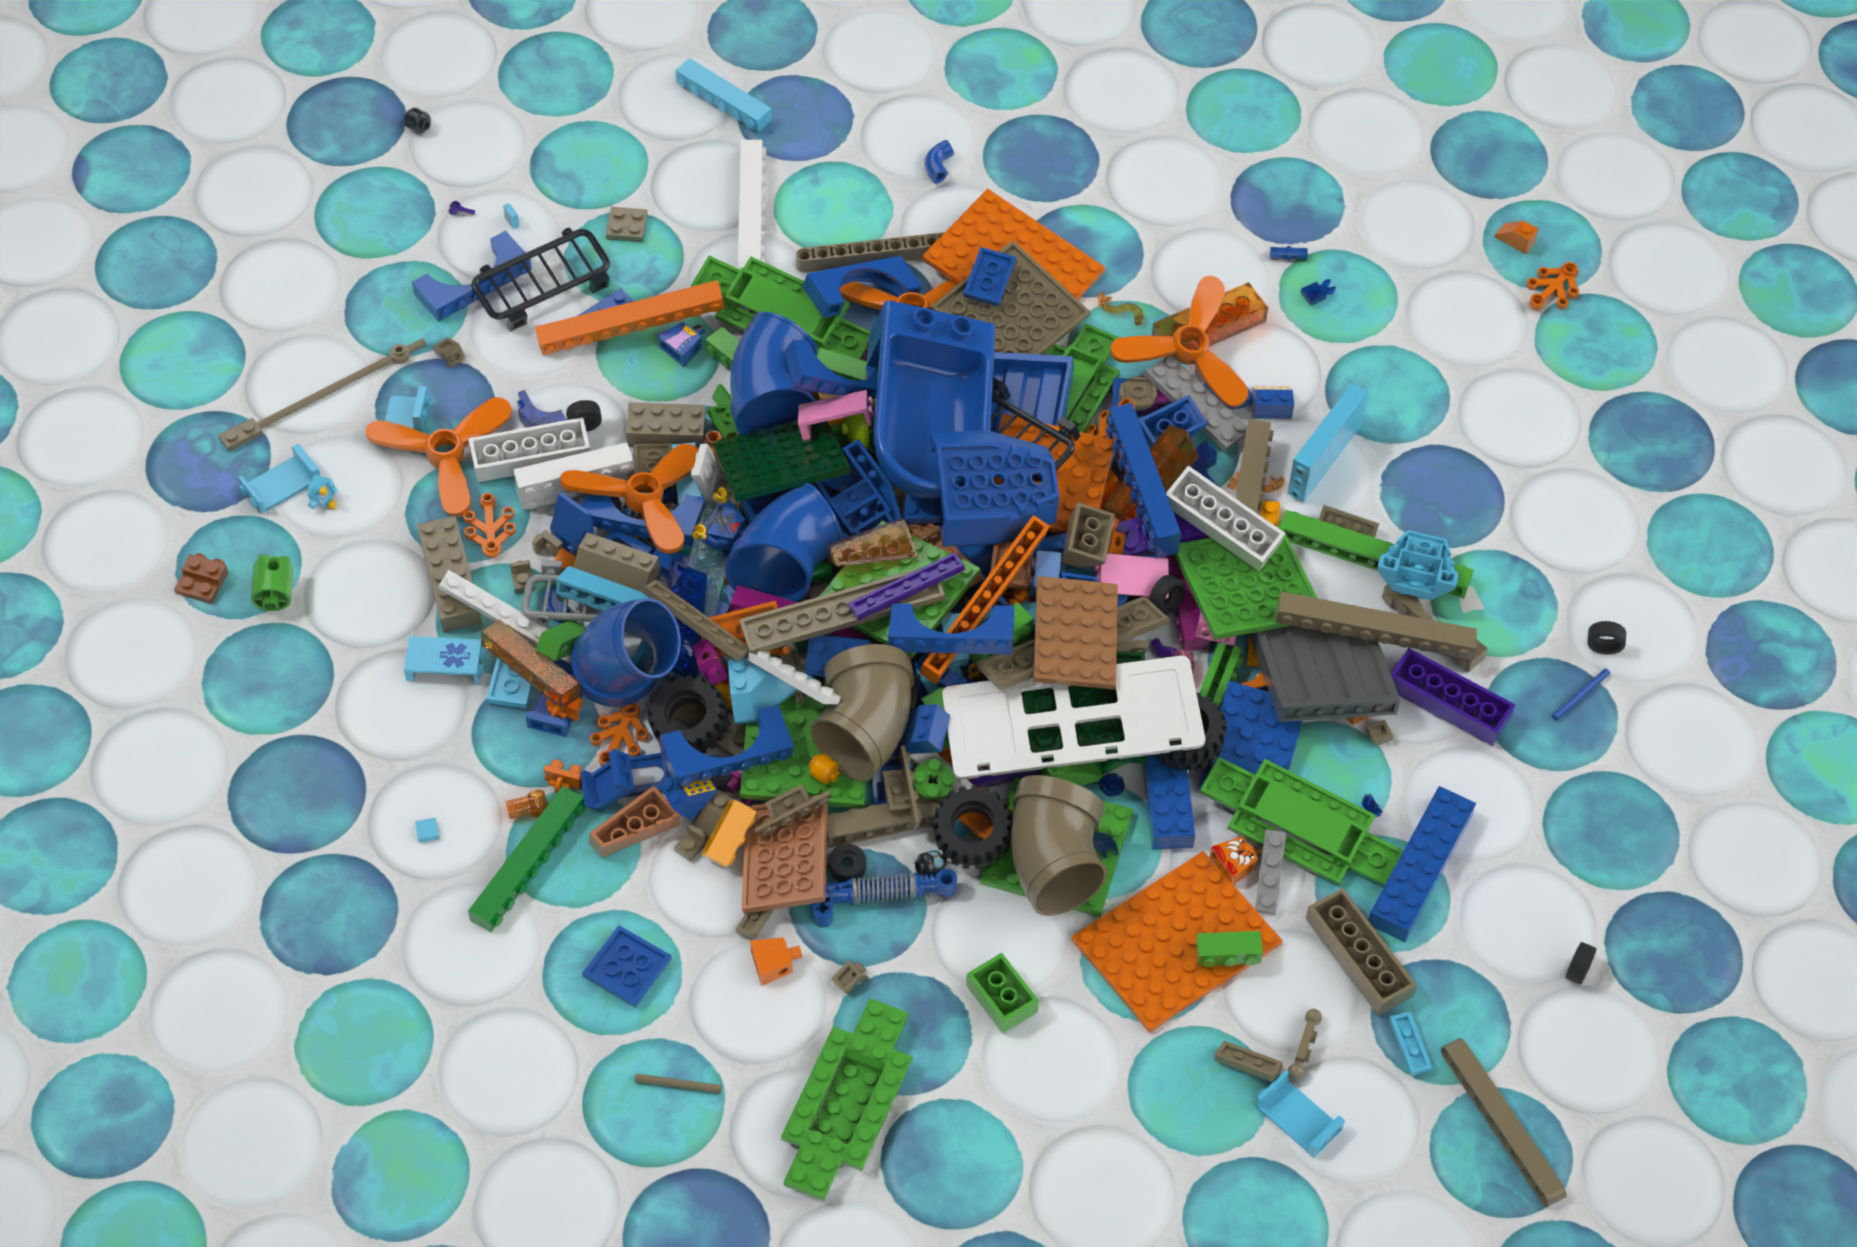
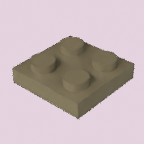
M611 207L606 239L643 242L648 210Z

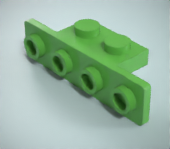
M718 384L712 396L717 406L708 407L706 413L725 438L736 437L737 429L730 410L731 396L722 384Z

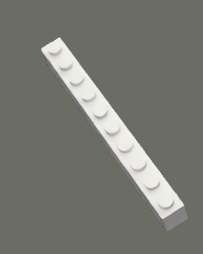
M741 140L739 270L741 267L744 268L750 256L765 262V259H761V256H765V245H761V242H765V231H762V228H765V216H762V213H765V202H762V200H766V189L762 188V186H766V175H762V172H766V161H763V158H766V147H763L762 140Z

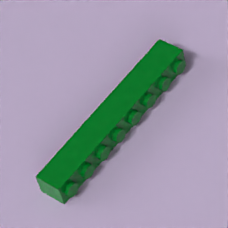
M565 786L561 787L470 907L468 914L471 922L489 932H492L495 926L498 927L501 924L504 914L507 910L510 911L513 908L516 898L525 892L528 882L537 876L540 866L549 860L552 850L560 845L564 834L572 829L576 818L584 813L585 804L582 795Z

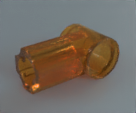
M541 789L533 790L525 797L505 801L510 819L530 814L534 817H539L548 806L545 791Z

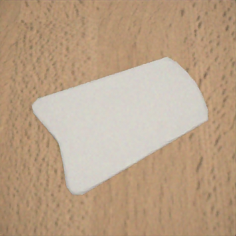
M1473 586L1468 587L1464 599L1459 597L1463 613L1484 609Z

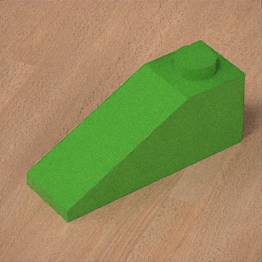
M1095 763L1047 767L1041 770V776L1067 780L1080 786L1104 780L1103 774Z

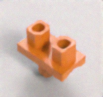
M560 687L553 692L549 690L546 692L547 711L551 712V716L562 719L569 717L577 722L580 718L579 711L583 706L581 698L573 696L570 701L566 700L567 692Z
M553 759L549 766L545 765L543 769L545 781H549V786L555 787L554 792L556 794L562 786L568 789L571 787L580 790L582 786L581 766L573 764L570 766L569 771L563 770L564 763Z

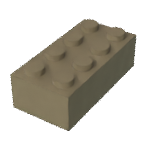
M629 402L626 426V440L629 447H633V444L672 443L673 445L695 442V447L699 449L700 444H704L706 429L705 405Z

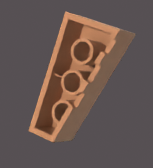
M652 786L590 832L589 844L601 858H604L680 825L681 815L675 812L668 800L655 786Z

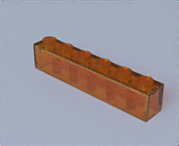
M499 619L481 630L482 645L559 708L563 709L580 698V683L578 680L566 673L562 667L556 665L551 658L536 651V646L531 645L522 635L516 633L510 625L505 624Z

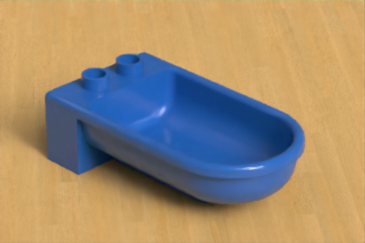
M887 300L884 302L869 334L867 366L878 368L874 419L876 456L882 471L896 487L919 498L940 499L936 455L930 449L929 432L990 431L996 325L964 316ZM956 478L955 484L959 487H963L964 481L960 478Z

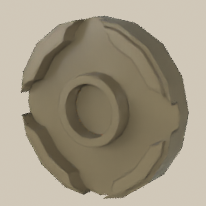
M1139 376L1130 377L1120 385V401L1124 398H1130L1135 404V410L1137 411L1150 408L1156 401V386L1150 383V380Z

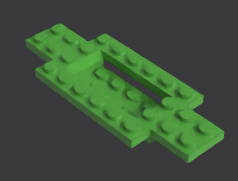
M709 255L691 284V287L718 280L725 309L718 311L715 314V319L743 332L751 323L754 314L742 309L741 306H745L757 313H776L795 322L812 337L817 345L818 353L823 348L861 360L866 352L867 341L871 331L843 319L850 307V302H844L840 315L823 318L803 289V280L750 256L744 268L741 267L739 270Z
M1086 323L1073 344L1069 345L1068 348L1055 344L1045 353V355L1073 356L1075 369L1066 419L1091 378L1094 377L1069 418L1070 422L1076 424L1078 431L1085 433L1110 392L1113 378H1118L1120 375V370L1105 364L1111 355L1110 348L1112 342L1119 337Z
M1218 757L1199 792L1236 811L1227 829L1252 842L1260 843L1262 847L1265 830H1279L1256 819L1257 816L1331 853V856H1328L1286 834L1283 858L1337 886L1340 885L1347 869L1384 887L1403 853V850L1368 833L1376 816L1375 814L1267 759H1264L1258 772L1254 775Z
M869 998L853 1034L837 1027H832L781 1135V1140L800 1147L785 1177L784 1186L825 1201L834 1179L843 1164L863 1171L913 1061V1056L895 1050L909 1018L908 1012ZM843 1057H844V1061H843V1063H842V1066H841V1068H840V1070H839V1072H838V1074H837V1076H836V1078H835V1081H834V1083H833V1085H832V1087H831V1089H830V1091H829V1093H828V1096H827V1098H826V1100H825V1102H824V1104H823V1106H822V1108H821V1110H820V1113H819V1115H818V1117H817V1119H816V1121H815V1123H814V1125H813V1128H812V1130H811L810 1128H811V1126H812V1124H813V1122H814V1119H815V1117H816V1115H817V1113H818V1111H819V1109H820V1107H821V1104H822V1102H823V1100H824V1098H825V1096H826V1094H827V1092H828V1089H829V1087H830V1085H831V1083H832V1081H833V1079H834V1077H835V1075H836V1072H837V1070H838V1068H839V1066H840V1064H841V1062H842V1060H843Z

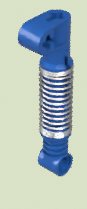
M943 869L935 874V876L930 874V877H928V874L923 877L918 873H910L909 878L905 874V879L902 874H900V877L896 874V877L891 875V878L888 875L884 878L882 875L881 879H879V876H877V879H874L873 876L872 879L868 877L867 880L863 877V880L858 878V881L852 878L848 879L847 882L826 883L825 902L811 904L813 921L819 927L829 926L834 919L833 904L837 903L855 905L860 904V901L863 904L867 901L869 904L870 900L872 903H874V900L878 903L879 900L883 902L884 899L887 902L889 899L893 901V898L896 901L898 898L902 901L903 898L907 900V896H909L910 900H916L924 896V893L929 895L930 892L932 895H935V892H937L940 896L951 897L957 891V875L953 870ZM820 905H824L825 913H821Z

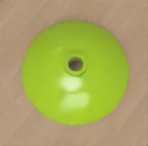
M864 413L844 417V423H841L842 434H846L849 444L859 439L868 451L869 431Z

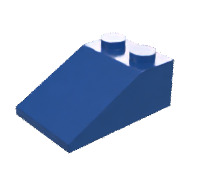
M1190 395L1138 419L1147 444L1157 460L1175 452L1207 426L1206 420Z
M560 492L550 531L552 535L563 542V547L568 552L576 556L578 547L587 532L595 535L592 518L589 511Z
M938 704L920 705L911 710L901 741L892 756L898 755L900 746L904 745L906 752L909 751L910 754L942 752L950 715Z

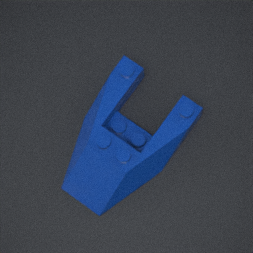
M859 439L842 448L850 470L859 482L832 498L819 481L810 483L823 495L839 522L843 538L857 549L861 547L881 521L905 531L892 485Z

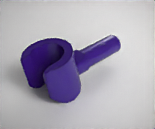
M453 201L448 210L451 215H456L458 211L475 214V210L462 207L458 201Z

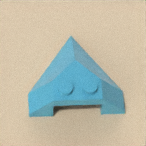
M748 655L739 662L730 657L728 659L730 695L735 725L756 722L758 709L781 704L796 693L797 689L748 661Z

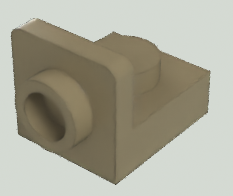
M448 337L432 347L435 354L445 358L448 366L451 368L465 359L459 343Z
M547 530L538 534L532 541L533 551L536 554L545 548L549 554L556 556L560 548L564 549L563 542Z
M529 560L510 564L515 594L524 592L526 582L532 576Z
M690 824L687 827L688 833L674 846V851L689 862L706 846L705 832L701 828H695Z
M848 960L831 979L846 994H849L862 979L867 980L869 977L865 973L866 968L858 961L854 963Z

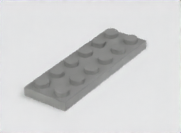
M1172 355L1164 357L1145 371L1144 376L1172 403L1190 395L1207 422V426L1202 431L1224 452L1246 436L1247 426Z

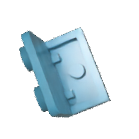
M419 386L417 397L391 396L385 421L422 431L424 421H427V407L431 403V395H428L427 387Z

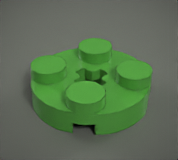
M931 759L916 767L914 771L915 781L912 784L913 789L917 790L920 798L940 801L951 792L954 777L946 764L938 759ZM929 777L937 778V784H929Z

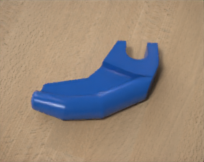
M551 584L546 612H562L564 604L557 600L556 588ZM546 587V589H545L544 592H543V605H544V600H545V595H546L547 587ZM567 606L566 613H571V608ZM554 620V621H556V622H558V623H565V622H567V621H564V620Z

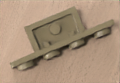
M904 745L900 746L898 751L901 769L883 771L882 779L889 813L909 811L913 829H918L920 822H922V813L920 809H917L918 793L917 790L913 789L914 773L909 768L911 757L909 751L906 752Z
M801 784L766 802L765 805L773 819L754 829L757 835H768L774 831V827L778 825L785 826L792 822V818L798 815L802 817L810 813L811 808L817 805L822 807L828 804L832 796L828 790L809 799Z

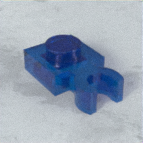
M1326 279L1321 285L1315 282L1301 288V294L1311 306L1325 300L1327 295L1335 293L1336 286L1327 287L1330 285L1331 280Z

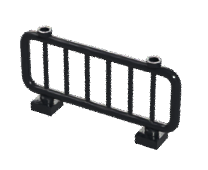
M566 228L561 233L562 237L493 268L488 264L482 266L479 270L481 273L473 278L471 287L487 314L495 320L507 318V327L511 332L527 324L528 315L525 310L587 281H589V289L592 294L609 287L610 277L607 271L610 267V260L591 231L587 229L572 231L571 228ZM585 236L603 262L601 267L595 270L592 269L574 241L575 238ZM571 241L590 272L576 277L558 246ZM553 248L573 277V280L560 285L541 255ZM536 256L540 258L557 287L545 293L525 261ZM522 263L541 293L529 300L509 271V268ZM502 271H506L524 300L523 303L512 308L492 277ZM489 278L508 308L507 310L500 313L494 311L479 287L481 281Z
M993 377L992 402L999 405L1000 408L991 416V422L1003 409L1014 414L998 433L1002 434L1019 417L1028 422V424L1015 438L1019 439L1033 425L1042 430V432L1032 443L1036 444L1047 433L1056 439L1048 448L1049 452L1059 442L1066 444L1067 449L1055 461V469L1057 471L1075 451L1074 441L1076 442L1081 437L1076 424L1061 417L1057 421L1060 429L1057 431L1007 402L1006 400L1011 395L1006 384ZM1032 476L1033 481L1041 482L1039 476Z

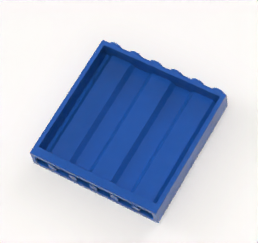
M994 352L993 377L1006 384L1011 395L1006 400L1007 402L1045 424L1058 426L1057 421L1061 417L1066 419L1075 369L1073 356ZM992 402L991 416L1000 408L994 402ZM1003 409L991 422L990 430L998 433L1003 413L1012 416L1014 414Z

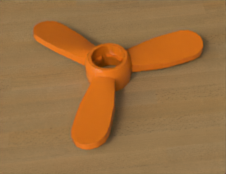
M1205 276L1200 280L1191 301L1187 325L1179 327L1173 336L1121 337L1112 342L1110 354L1113 359L1121 363L1150 361L1173 355L1180 363L1186 365L1195 364L1208 387L1229 407L1241 406L1248 397V388L1241 378L1226 363L1208 350L1209 338L1205 331L1215 317L1225 294L1223 282L1215 276ZM1182 338H1192L1198 342L1200 347L1198 350H1188L1181 345L1180 340Z
M948 280L924 295L908 292L896 297L858 282H851L843 285L840 288V293L845 300L881 310L884 302L887 300L931 309L934 303L958 284Z
M494 397L473 410L453 430L439 429L431 435L396 423L377 420L371 422L366 427V437L368 441L374 444L426 453L430 464L439 469L438 487L443 510L451 517H459L471 508L468 485L459 465L464 457V447L469 445L468 438L489 435L500 428L511 418L512 408L507 400ZM441 445H452L455 447L448 452L435 451Z
M691 444L677 445L660 460L651 473L640 472L634 474L628 480L591 472L568 470L561 474L560 484L569 491L625 498L628 508L635 512L643 513L646 529L656 548L660 552L672 554L682 549L684 534L674 516L662 503L664 489L681 481L691 473L695 465L696 453L699 449ZM637 491H647V492H650V493L646 494V493H640V492H637Z

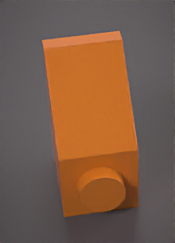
M1524 220L1505 223L1494 237L1526 254L1535 244L1539 229Z

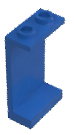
M550 658V672L534 710H528L526 715L527 727L566 737L573 720L569 717L562 719L551 716V712L547 711V697H545V694L548 690L553 692L560 687L567 692L566 700L570 701L573 696L582 699L583 693L574 681L572 663L566 662L563 659L554 661Z

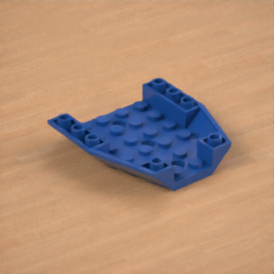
M988 430L929 432L930 449L936 455L944 523L940 528L943 547L1005 543L1017 538L1033 515L1048 525L1056 522L1059 491L1055 461L1047 447ZM1033 475H1037L1041 478L1040 484H1036L1033 482ZM1000 477L1003 480V485L995 484L993 478ZM956 478H960L964 481L963 487H959L955 484Z

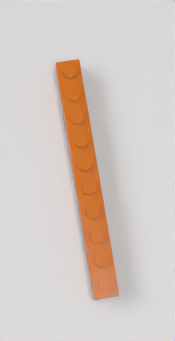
M716 280L536 326L535 329L542 354H553L560 350H569L576 346L608 340L611 337L624 336L631 332L663 326L666 323L679 322L690 317H699L705 313L718 312L721 309H725L719 282Z
M1035 515L1032 516L946 633H962L979 627L1046 536L1050 527L1048 524ZM931 653L923 663L919 673L934 684H937L959 653Z

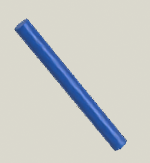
M1606 668L1603 669L1552 714V718L1555 721L1559 720L1610 675V671Z

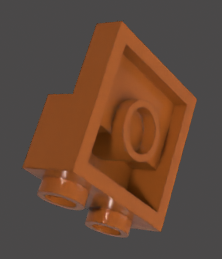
M196 553V555L189 554L181 569L183 574L174 591L175 594L212 604L228 575L227 566L224 561L215 558L213 561L207 559L201 553Z

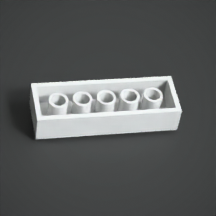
M583 417L468 438L477 483L514 476L513 469L590 451Z
M627 442L513 469L516 492L522 510L557 502L560 492L571 499L584 496L586 493L569 491L561 486V474L568 470L591 472L628 480L634 475L633 459Z
M1187 466L1166 493L1171 508L1176 514L1258 571L1262 569L1280 546L1285 536L1283 531L1189 466Z

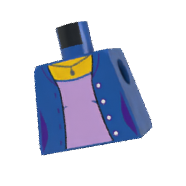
M681 322L658 335L659 348L682 367H685L702 348L701 335L705 333L704 328L700 324L691 328L686 323Z

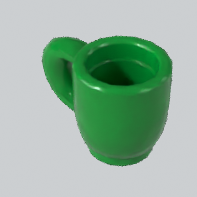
M822 561L814 568V575L810 585L825 582L833 577L830 562Z

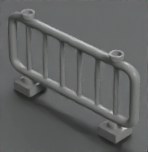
M542 560V574L531 576L526 582L521 611L526 617L537 619V623L540 625H547L549 620L591 622L598 615L586 614L587 605L583 606L582 613H566L568 598L564 600L562 612H546L551 584L556 583V578L563 572L562 561ZM660 571L656 580L672 591L671 586L668 583H666L665 581H661ZM537 582H548L543 611H532L529 609L533 585Z

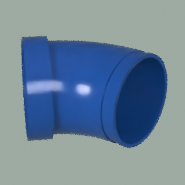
M759 312L755 314L740 338L734 353L730 374L732 399L730 410L739 434L752 433L757 429L772 428L777 424L792 423L798 419L799 405L815 401L812 391L793 387L784 350L794 339L809 342L817 356V345L802 327L776 313Z
M805 483L803 486L793 488L775 499L753 519L743 535L733 544L726 563V577L734 591L737 585L798 603L804 599L814 575V568L833 553L842 550L844 546L839 522L823 495L814 486Z
M643 598L617 604L598 614L585 627L572 651V674L579 690L591 701L608 707H623L644 698L654 687L657 678L663 677L673 669L679 657L681 645L680 632L672 612L666 605L656 599ZM624 632L638 636L649 646L652 664L647 674L640 671L630 660L624 644Z

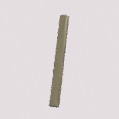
M643 1074L635 1075V1082L718 1094H721L722 1085Z

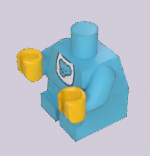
M315 475L309 483L307 496L310 499L308 506L311 509H315L317 505L328 506L332 510L335 509L337 504L331 497L337 493L338 489L331 478Z

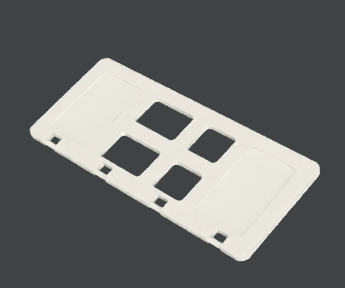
M1186 656L1116 664L1115 688L1118 701L1112 704L1073 708L1068 690L1070 685L1033 682V678L999 690L991 681L948 686L942 692L944 710L950 715L947 730L955 777L961 780L979 778V776L986 775L994 776L1039 770L1047 767L1100 762L1115 758L1123 759L1161 754L1176 750L1198 749L1205 744V734L1191 664ZM1052 688L1054 690L1057 708L1055 711L1036 714L1024 713L1022 692ZM1113 718L1121 719L1125 737L1124 741L1084 747L1078 745L1075 724ZM1052 726L1060 728L1063 743L1061 750L1031 752L1028 730ZM1181 740L1182 745L1170 746L1169 744L1170 741ZM1116 748L1118 753L1106 754L1105 750ZM1041 758H1054L1053 762L1042 763ZM990 765V770L978 771L977 767Z

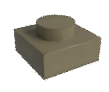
M1385 720L1366 726V732L1374 746L1393 740V734Z

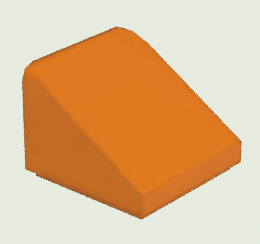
M560 548L554 561H562L564 571L568 566H574L576 556Z

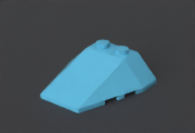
M1407 530L1394 546L1391 545L1386 554L1383 553L1380 556L1377 568L1392 591L1416 596L1420 599L1433 600L1454 590L1458 580V572L1454 569L1455 563L1451 560V551L1447 539Z

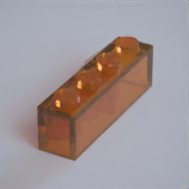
M903 518L827 545L835 566L918 557L907 523Z

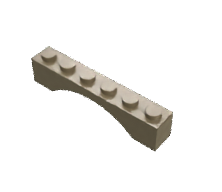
M1388 584L1384 587L1383 600L1387 605H1391L1398 611L1399 614L1433 620L1421 606L1418 597L1392 591ZM1477 640L1476 650L1471 659H1461L1456 656L1450 657L1456 661L1459 667L1470 672L1485 659L1488 648Z

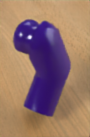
M1155 638L1150 642L1159 658L1178 656L1176 648L1163 646L1159 638Z

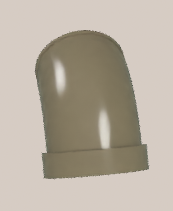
M883 644L862 645L847 649L834 656L827 663L824 670L826 687L833 689V693L840 696L839 704H828L827 708L811 724L810 728L811 737L819 752L827 754L839 763L838 771L858 781L870 780L892 756L901 741L910 713L911 689L914 685L911 658L902 649Z
M1041 775L1022 778L1019 781L1013 799L1015 812L1011 831V850L1014 868L1019 883L1035 912L1043 916L1060 915L1084 904L1098 892L1105 882L1107 870L1101 862L1093 843V835L1100 827L1105 805L1093 792L1067 780Z

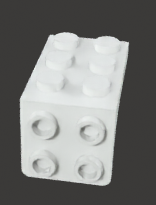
M700 444L699 451L696 453L694 468L691 470V476L712 512H714L720 501H715L713 494L718 493L721 497L717 489L721 488L723 481L727 480L709 445ZM740 501L739 511L744 512L742 503Z

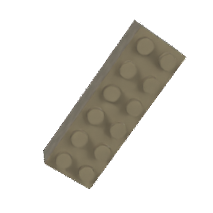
M456 516L417 524L442 631L447 632L482 624L481 614L478 611L438 589L448 570L473 584Z
M1344 888L1308 906L1305 919L1378 1016L1414 996L1417 984Z

